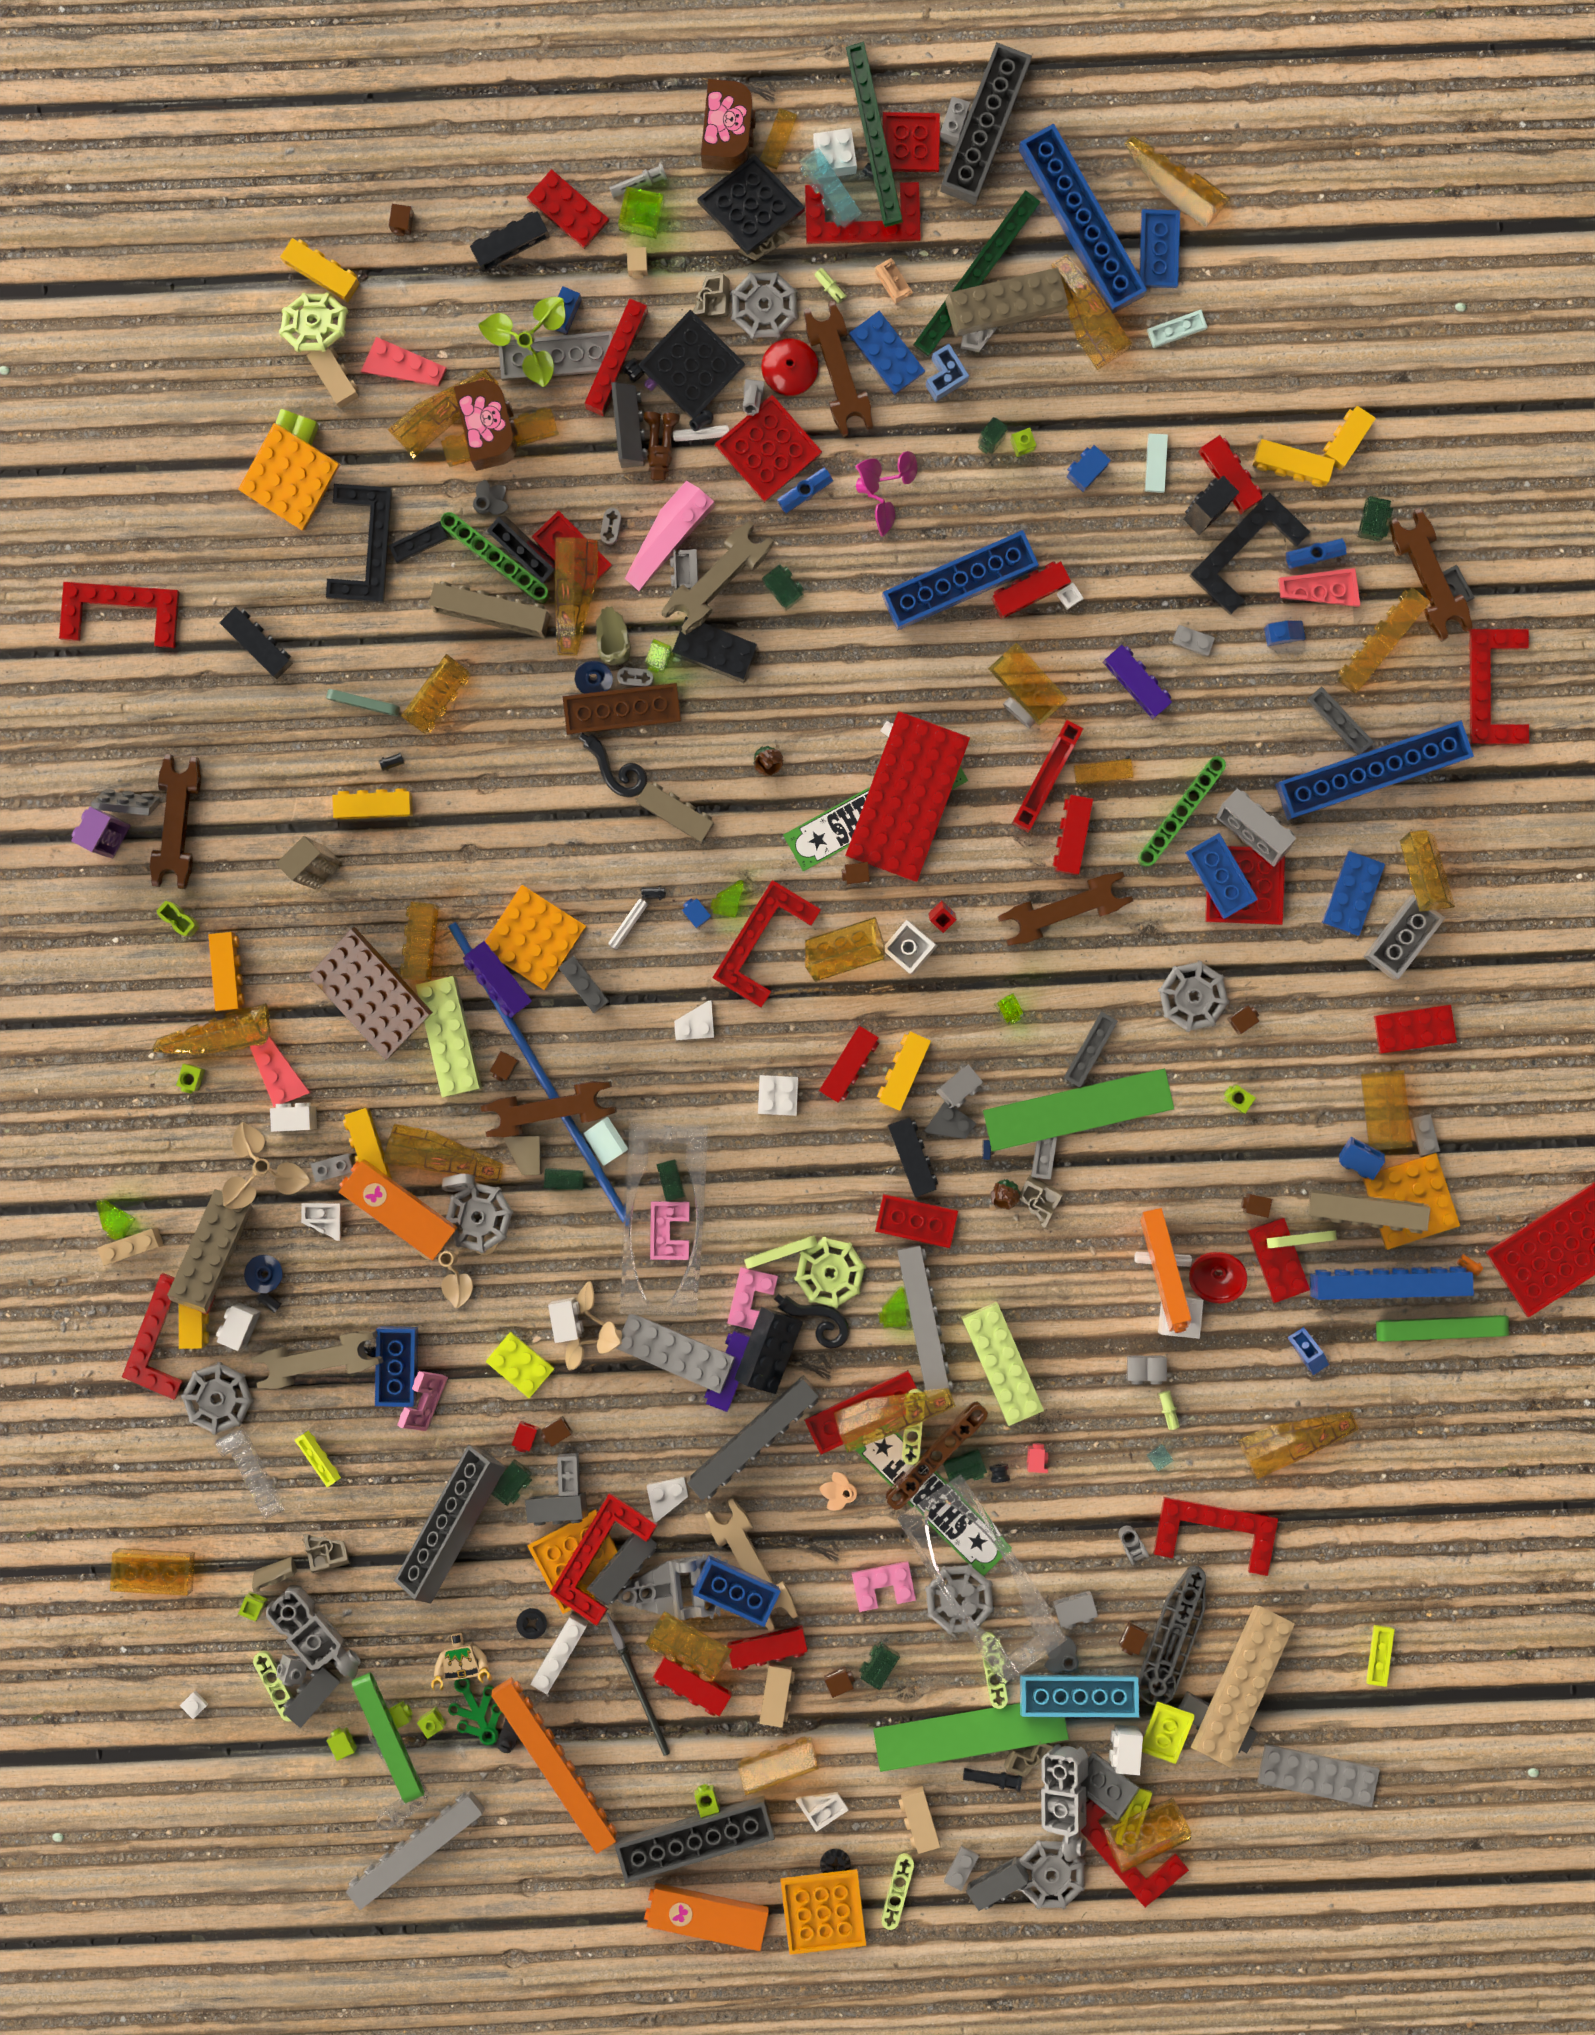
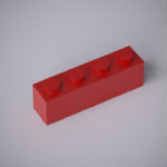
M1219 435L1200 448L1198 453L1215 478L1220 479L1224 475L1239 491V494L1233 500V504L1240 514H1243L1263 499L1260 487L1254 485L1251 481V474L1248 470L1243 469L1240 464V458L1237 454L1232 453L1226 438H1222Z
M1053 561L1045 566L1046 569L1040 572L1035 570L1028 574L1029 578L1023 581L1021 578L1011 583V587L1007 589L1002 587L994 591L995 595L992 596L991 600L1000 618L1004 619L1070 585L1071 580L1062 562L1056 563Z
M1070 795L1068 799H1065L1063 810H1066L1065 818H1061L1059 829H1062L1061 837L1058 836L1056 848H1059L1058 855H1054L1052 866L1055 867V872L1079 875L1092 809V798Z
M858 1026L819 1091L837 1103L840 1100L844 1102L849 1094L847 1088L850 1083L854 1085L859 1077L857 1072L860 1067L864 1069L870 1060L867 1056L870 1051L875 1052L879 1045V1042H877L879 1037Z
M803 1625L727 1643L732 1669L737 1668V1670L747 1669L748 1665L753 1664L762 1666L770 1660H775V1662L783 1661L786 1657L792 1655L793 1657H801L805 1655V1652H808Z
M666 1653L653 1674L657 1684L663 1687L666 1685L672 1689L671 1691L674 1694L689 1698L688 1701L695 1706L701 1705L712 1716L716 1714L720 1717L732 1695L730 1690Z

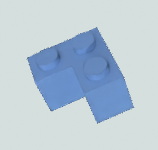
M950 344L933 353L932 362L939 372L927 379L926 388L935 402L966 384L969 374Z

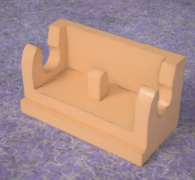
M892 258L875 267L877 277L894 304L913 294L912 289L908 286Z

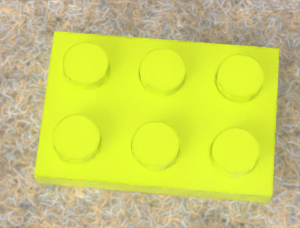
M512 1332L504 1338L485 1361L528 1398L534 1394L555 1369Z
M1157 1702L1143 1736L1142 1752L1176 1764L1193 1723L1194 1714Z

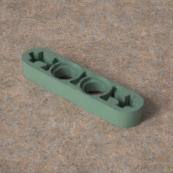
M328 689L326 699L387 715L398 717L400 706L333 689Z

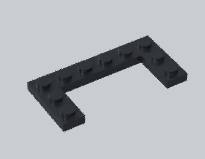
M334 484L332 503L370 507L365 581L327 578V599L384 603L392 499L391 487Z
M1270 492L1189 575L1229 615L1245 600L1218 573L1269 521L1297 547L1310 533Z

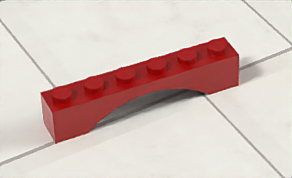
M629 298L584 404L587 410L604 417L613 395L611 383L617 382L629 350L642 329L648 315L647 305Z
M1069 720L1065 721L1011 824L1026 832L1031 830L1048 794L1084 728Z

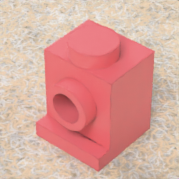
M1033 1443V1446H1028L1027 1471L1048 1473L1047 1467L1044 1466V1464L1048 1463V1452H1045L1044 1444Z

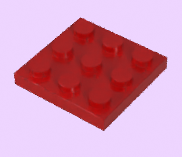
M883 112L882 126L892 172H939L940 113Z

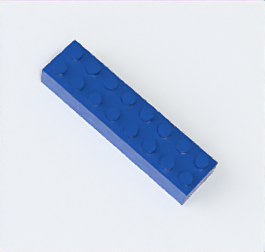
M1022 530L883 591L882 598L898 631L1036 570L1039 564Z
M1450 1266V1270L1442 1267H1430L1431 1270L1423 1269V1267H1411V1271L1404 1268H1392V1271L1385 1270V1268H1373V1272L1365 1269H1354V1272L1346 1271V1269H1334L1335 1273L1327 1270H1315V1273H1310V1296L1318 1300L1474 1296L1473 1272L1467 1271V1268H1462V1266Z

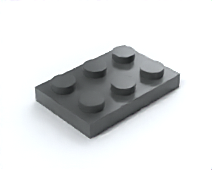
M106 789L91 802V807L101 811L149 816L160 804V797L153 796L150 793L138 795L131 791L118 793L115 790Z
M1091 1753L1088 1758V1777L1081 1783V1786L1086 1787V1796L1117 1821H1120L1141 1788L1124 1774L1116 1773L1114 1767L1097 1753Z

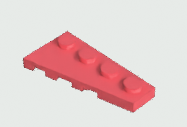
M376 337L361 373L440 386L447 368Z
M1355 568L1280 577L1278 579L1281 598L1354 607L1360 606Z
M265 1029L246 1036L274 1107H276V1104H285L311 1093Z

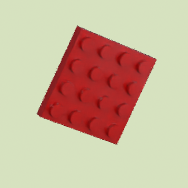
M773 395L760 404L759 413L754 414V416L747 415L715 443V447L764 503L822 454L820 448Z
M1227 846L1258 900L1223 919L1206 890L1205 922L1283 925L1285 856L1273 867L1251 847Z

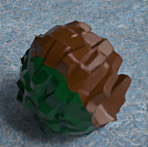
M762 746L755 752L753 764L758 773L772 776L780 771L784 760L778 749Z
M1008 1179L995 1183L994 1189L990 1192L992 1204L1000 1209L1010 1210L1021 1200L1018 1185Z

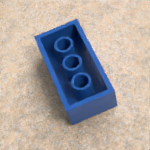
M380 1326L376 1328L378 1335L376 1337V1357H382L383 1363L377 1364L375 1369V1406L414 1407L417 1404V1392L412 1387L418 1375V1327Z
M710 1555L693 1588L694 1596L765 1627L781 1592L779 1586Z

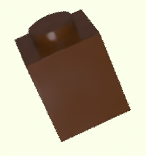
M392 204L389 228L395 235H411L414 215L411 206Z
M868 862L846 864L845 869L841 870L842 880L846 881L847 885L870 883Z
M1247 1005L1228 1017L1227 1020L1236 1033L1240 1035L1259 1022L1257 1018L1259 1014L1254 1007L1250 1008Z
M500 1051L490 1069V1072L494 1073L492 1077L501 1082L504 1079L509 1080L519 1060L504 1051Z
M1247 1193L1246 1197L1242 1199L1241 1208H1243L1244 1213L1269 1218L1273 1199Z
M563 1416L541 1430L544 1442L550 1444L551 1447L573 1433Z
M1128 1622L1119 1645L1123 1648V1652L1131 1656L1133 1653L1139 1656L1149 1634L1146 1630Z
M844 1666L825 1675L824 1681L832 1698L854 1689L853 1682H855V1678L851 1670L847 1671Z

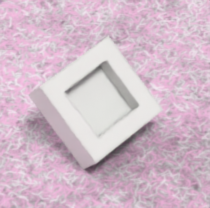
M1071 583L1057 593L1066 610L1084 599L1074 583Z
M195 1690L180 1706L194 1719L208 1703Z

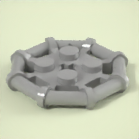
M777 271L771 273L749 272L748 276L734 290H731V320L736 322L751 339L762 337L780 338V335L788 326L798 319L797 289L787 283ZM770 280V284H766V286L757 284V281ZM777 283L785 292L781 294L774 285ZM752 284L753 288L747 294H744L743 291ZM789 298V310L783 309V299ZM739 299L745 300V310L740 311ZM760 301H768V308H760ZM781 315L786 316L784 321L777 327L775 321ZM745 316H748L755 322L753 327L743 319ZM771 324L772 329L758 330L759 325L766 326Z
M1202 961L1177 967L1173 966L1172 971L1161 988H1158L1164 1011L1163 1016L1184 1028L1186 1032L1209 1026L1214 1027L1223 1010L1230 1002L1227 998L1223 980L1225 977L1223 974L1220 975L1204 965ZM1195 971V977L1184 978L1182 974ZM1201 972L1213 980L1210 983L1200 977ZM1177 977L1180 983L1175 990L1169 989ZM1216 984L1220 998H1215L1213 995L1212 986ZM1190 992H1198L1197 997L1199 999L1191 1001ZM1168 995H1174L1176 1006L1173 1008L1170 1006ZM1213 1002L1218 1003L1216 1009L1214 1010L1212 1015H1210L1208 1010L1212 1006ZM1178 1010L1188 1015L1187 1020L1185 1021L1175 1013ZM1204 1014L1205 1020L1193 1022V1016Z
M475 1181L474 1188L461 1190L455 1195L450 1196L451 1201L446 1219L453 1224L459 1223L463 1228L461 1235L457 1229L452 1235L458 1248L464 1247L485 1253L486 1250L500 1241L506 1240L510 1219L514 1213L504 1198L501 1188L479 1184ZM479 1192L490 1194L488 1199L479 1198ZM472 1193V1198L468 1202L461 1200ZM495 1199H497L502 1210L497 1211L496 1206L492 1203ZM458 1205L460 1206L458 1218H454ZM480 1212L482 1220L476 1223L474 1214L477 1215ZM498 1216H503L499 1230L495 1228ZM491 1232L495 1234L494 1237L484 1242V1236L489 1235ZM468 1235L477 1237V1243L466 1240Z
M217 1362L215 1365L200 1370H194L184 1393L181 1394V1399L184 1401L190 1419L189 1422L212 1432L213 1435L236 1426L240 1427L254 1400L251 1397L245 1379L246 1375L223 1365L222 1362ZM215 1373V1379L207 1382L204 1380V1376ZM223 1373L234 1378V1380L230 1383L222 1379L221 1375ZM198 1382L201 1385V1387L197 1395L192 1394ZM238 1383L243 1397H237V1391L234 1386ZM219 1394L222 1399L221 1402L214 1403L212 1395ZM192 1400L198 1402L199 1412L197 1413L195 1412ZM236 1403H242L237 1415H235L232 1411ZM201 1415L212 1418V1423L200 1418ZM228 1415L230 1421L219 1424L218 1418Z
M971 1564L941 1567V1571L925 1587L928 1618H932L950 1635L956 1632H977L981 1624L995 1610L993 1607L991 1588L993 1584L991 1580H987ZM964 1574V1578L952 1579L950 1575ZM970 1575L980 1583L977 1587L968 1581ZM946 1578L948 1582L941 1590L938 1589L937 1586ZM984 1590L985 1603L979 1602V1592ZM934 1594L940 1595L941 1606L935 1607ZM957 1594L965 1597L961 1604L954 1601V1598L958 1596ZM977 1608L983 1609L979 1616L973 1620L971 1616L976 1612ZM944 1611L951 1617L950 1621L947 1622L939 1613ZM967 1618L969 1621L968 1624L955 1625L956 1619Z
M1037 1840L1021 1858H1018L1025 1870L1026 1868L1032 1870V1880H1028L1026 1888L1021 1891L1032 1901L1037 1909H1066V1906L1081 1891L1085 1890L1084 1865L1086 1862L1078 1856V1858L1073 1860V1863L1068 1864L1062 1858L1064 1855L1062 1852V1841ZM1044 1849H1058L1057 1855L1053 1853L1045 1854ZM1040 1852L1041 1857L1034 1864L1029 1862ZM1072 1870H1076V1881L1071 1880ZM1048 1871H1055L1054 1879L1047 1878ZM1032 1886H1035L1040 1891L1039 1896L1030 1889ZM1069 1886L1072 1887L1073 1889L1065 1897H1063L1062 1893ZM1049 1894L1058 1897V1900H1045V1896H1049Z

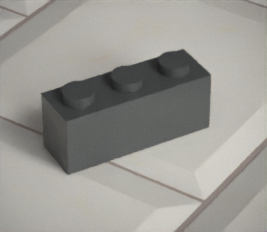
M572 956L558 967L593 1013L598 1012L610 1003L575 956Z
M586 1492L573 1496H559V1494L531 1496L525 1500L527 1523H534V1526L545 1525L546 1522L562 1524L565 1520H571V1523H579L588 1516Z
M324 1665L319 1669L313 1670L309 1675L312 1678L308 1683L303 1682L296 1690L298 1692L294 1699L290 1697L283 1705L285 1708L283 1714L299 1728L306 1723L340 1683V1679Z
M1016 1856L968 1883L966 1892L978 1911L982 1909L987 1910L1000 1899L1005 1900L1012 1892L1016 1890L1021 1891L1026 1888L1029 1875Z

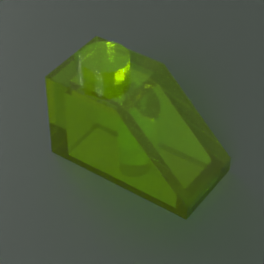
M653 639L645 661L649 671L658 674V672L664 673L672 656L671 646Z
M743 880L737 881L718 893L716 898H712L710 909L713 910V914L736 919L744 885Z
M1014 993L1009 994L994 1004L1005 1023L1010 1022L1012 1025L1021 1019L1020 1015L1023 1014V1011Z
M98 1199L96 1205L102 1229L107 1232L106 1235L114 1240L124 1238L136 1218L105 1199Z
M899 1286L881 1307L882 1312H878L879 1323H883L884 1328L907 1326L904 1287Z

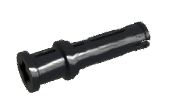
M964 1768L963 1781L999 1786L1002 1790L1008 1788L1020 1792L1022 1776L1009 1775L1006 1772L998 1774Z

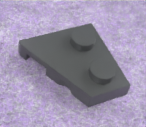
M944 1101L924 1132L966 1139L976 1125V1122L956 1108H949L951 1105Z

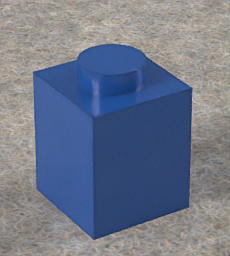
M691 898L683 904L684 909L682 911L696 929L712 918L697 898L695 900Z

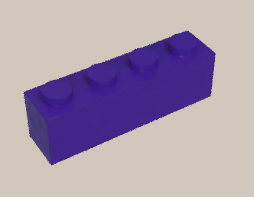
M1120 645L1102 663L1153 720L1172 703L1170 700L1171 695L1165 689L1162 691L1158 686V680L1153 675H1148L1144 664L1134 659V654L1129 647Z
M485 941L463 957L465 966L475 973L479 984L486 987L488 995L492 1000L498 1002L500 1010L504 1015L512 1018L532 1002Z
M736 1330L732 1334L728 1333L725 1344L728 1346L725 1353L736 1358L722 1392L719 1394L707 1388L704 1396L707 1399V1405L728 1412L739 1383L734 1378L748 1344L749 1335Z

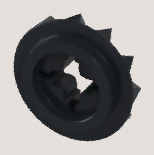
M528 1608L519 1614L516 1627L524 1638L536 1639L544 1634L547 1628V1620L545 1614L539 1609ZM528 1618L531 1620L538 1618L535 1623L536 1628L533 1626L527 1627L529 1623Z
M841 1849L826 1851L820 1860L821 1872H834L833 1866L830 1864L834 1863L835 1857H837L838 1864L841 1865L837 1867L836 1872L850 1870L851 1861L848 1854Z

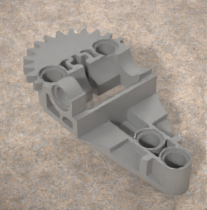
M705 1554L669 1560L632 1580L625 1589L622 1588L618 1592L619 1597L617 1598L619 1602L626 1606L644 1609L677 1620L708 1616L713 1619L715 1613L721 1616L720 1609L727 1612V1610L712 1603L708 1609H705L707 1601L694 1596L693 1588H691L693 1605L683 1607L679 1573L689 1572L690 1584L695 1585L701 1573L700 1566L707 1560ZM645 1588H648V1595L642 1597V1591ZM630 1591L629 1599L623 1600L624 1593Z

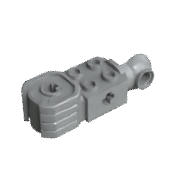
M290 1585L276 1601L270 1602L266 1610L267 1619L279 1633L287 1635L286 1642L310 1670L319 1669L333 1658L335 1660L334 1664L344 1676L348 1675L351 1678L356 1677L358 1665L361 1663L359 1657L351 1649L347 1652L342 1647L344 1641L342 1636L320 1611L314 1613V1601L301 1586Z
M1058 1743L1041 1759L1042 1781L1045 1784L1041 1789L1042 1828L1048 1832L1065 1835L1062 1841V1852L1064 1853L1065 1860L1069 1862L1075 1860L1078 1856H1083L1086 1850V1840L1080 1836V1831L1086 1826V1787L1081 1786V1783L1088 1777V1755L1082 1747L1079 1749L1070 1746L1061 1747Z

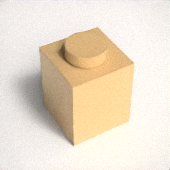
M646 247L627 248L629 277L641 279L644 276H648Z

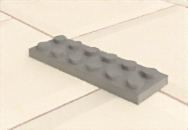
M612 331L539 337L535 338L531 346L536 353L545 350L552 356L554 360L552 377L597 373L613 338ZM517 339L511 340L508 345L498 346L502 381L529 379L523 372L522 363L527 355L533 353L528 348L519 346Z
M632 1312L629 1313L622 1330V1344L616 1348L719 1394L723 1390L736 1358Z
M1265 1744L1257 1782L1263 1785L1372 1807L1380 1769L1374 1766Z

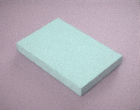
M609 1117L604 1118L583 1133L603 1166L628 1150Z

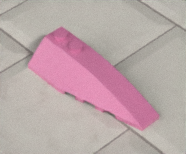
M686 481L661 508L625 580L640 591L670 558L674 550L679 548L715 507L714 501L701 489Z

